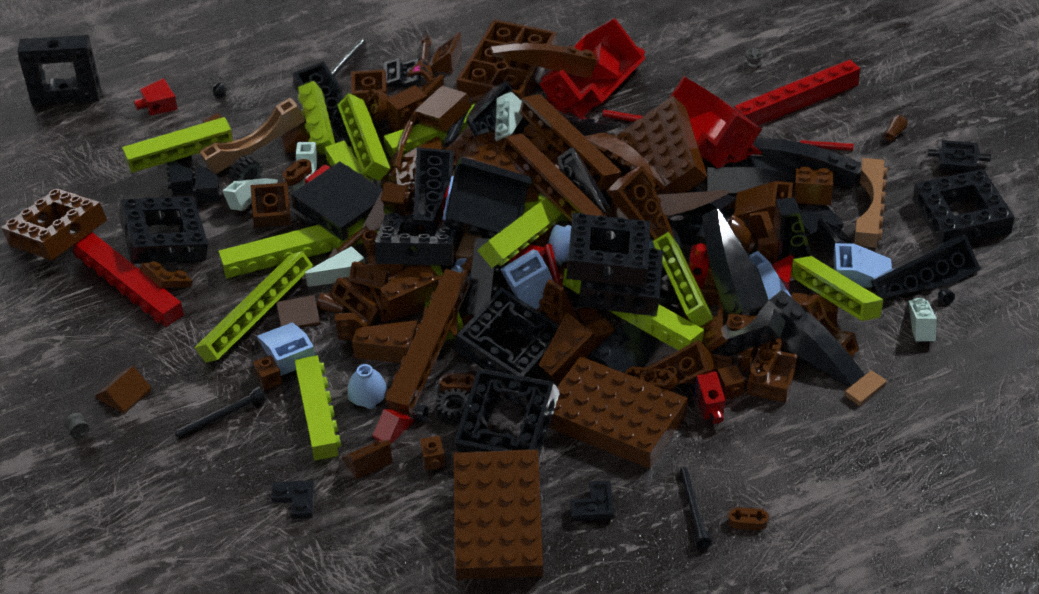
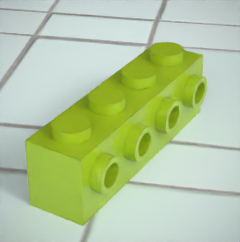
M312 81L298 87L300 93L298 94V99L303 105L301 112L307 121L305 127L311 137L309 142H316V149L322 155L326 153L325 147L335 144L322 90Z

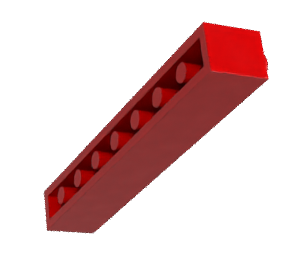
M847 60L735 105L734 109L759 126L859 85L860 68L852 60Z
M93 232L73 245V254L77 259L83 260L87 267L93 268L111 286L114 285L122 295L129 297L133 304L139 305L146 314L149 313L157 323L160 322L167 327L184 316L182 304L177 298L164 288H160L139 268Z

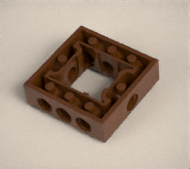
M57 188L51 190L44 198L37 200L30 208L21 211V214L8 220L7 224L2 226L1 229L10 246L52 261L105 223L107 218L100 202Z

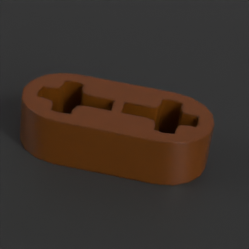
M308 159L296 161L283 172V182H287L288 186L298 184L312 172L311 161Z
M444 374L439 380L440 389L443 392L445 390L451 392L452 388H454V391H457L458 388L461 389V393L465 390L467 394H470L475 376L472 374Z
M733 508L728 514V524L734 529L763 530L769 524V514L764 509Z

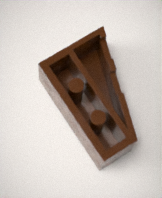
M410 265L380 289L382 306L393 317L429 301L433 291H436L438 287L439 276L430 265Z
M567 312L543 355L539 366L547 377L559 385L579 357L587 358L590 352L600 343L589 329Z
M418 320L356 328L352 340L354 358L401 363L402 357L406 356L410 340H413L415 337Z

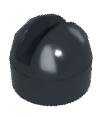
M221 83L214 84L212 88L213 96L217 98L224 97L227 93L225 85Z
M944 288L939 291L938 299L943 305H950L955 299V294L951 290Z

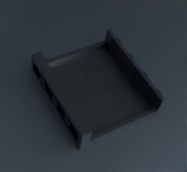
M461 157L455 166L445 225L450 226L453 230H464L471 235H481L487 239H492L523 215L527 188L532 184L533 177Z
M339 161L293 192L291 198L294 209L344 241L348 238L347 229L371 212L383 189L365 178L362 174L351 169L350 166Z

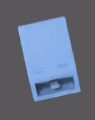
M835 243L834 270L862 287H873L871 280L892 269L891 259L856 244Z
M531 250L500 270L514 295L529 306L537 309L540 306L538 304L539 300L543 298L542 293L546 282L549 279L553 281L540 253L537 250Z
M758 251L749 255L750 260L760 272L768 299H771L781 290L791 297L771 263Z
M293 322L257 336L268 356L272 355L281 371V376L296 370L295 359L315 356L314 346L308 336Z

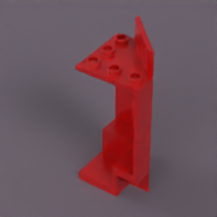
M616 18L584 35L573 47L581 51H593L600 43H603L620 54L619 79L585 81L584 77L568 74L563 69L561 71L549 70L541 78L542 82L539 85L547 94L544 99L554 106L556 110L563 113L570 112L582 119L593 107L603 103L645 59L644 54L646 52L644 49L636 46Z
M683 76L670 97H676L686 107L701 157L708 160L716 168L724 167V164L736 163L747 159V156L752 154L758 155L763 153L752 145L762 131L759 126L718 96Z

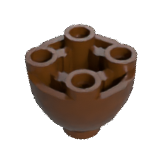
M369 89L364 98L361 99L366 104L373 124L382 123L388 120L386 99L389 96L382 91Z
M732 215L729 220V224L732 227L731 230L741 241L740 244L743 249L750 254L757 241L754 240L746 223L737 216Z

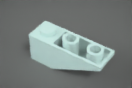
M512 92L497 98L496 141L511 135L523 118L519 113L522 101Z
M263 178L234 181L223 190L230 209L243 211L251 204L250 185L277 183L278 180Z
M351 246L306 271L307 286L335 283L337 278L350 277L352 262L356 261L365 264V259Z
M915 298L914 301H908L915 341H936L937 318L928 300Z

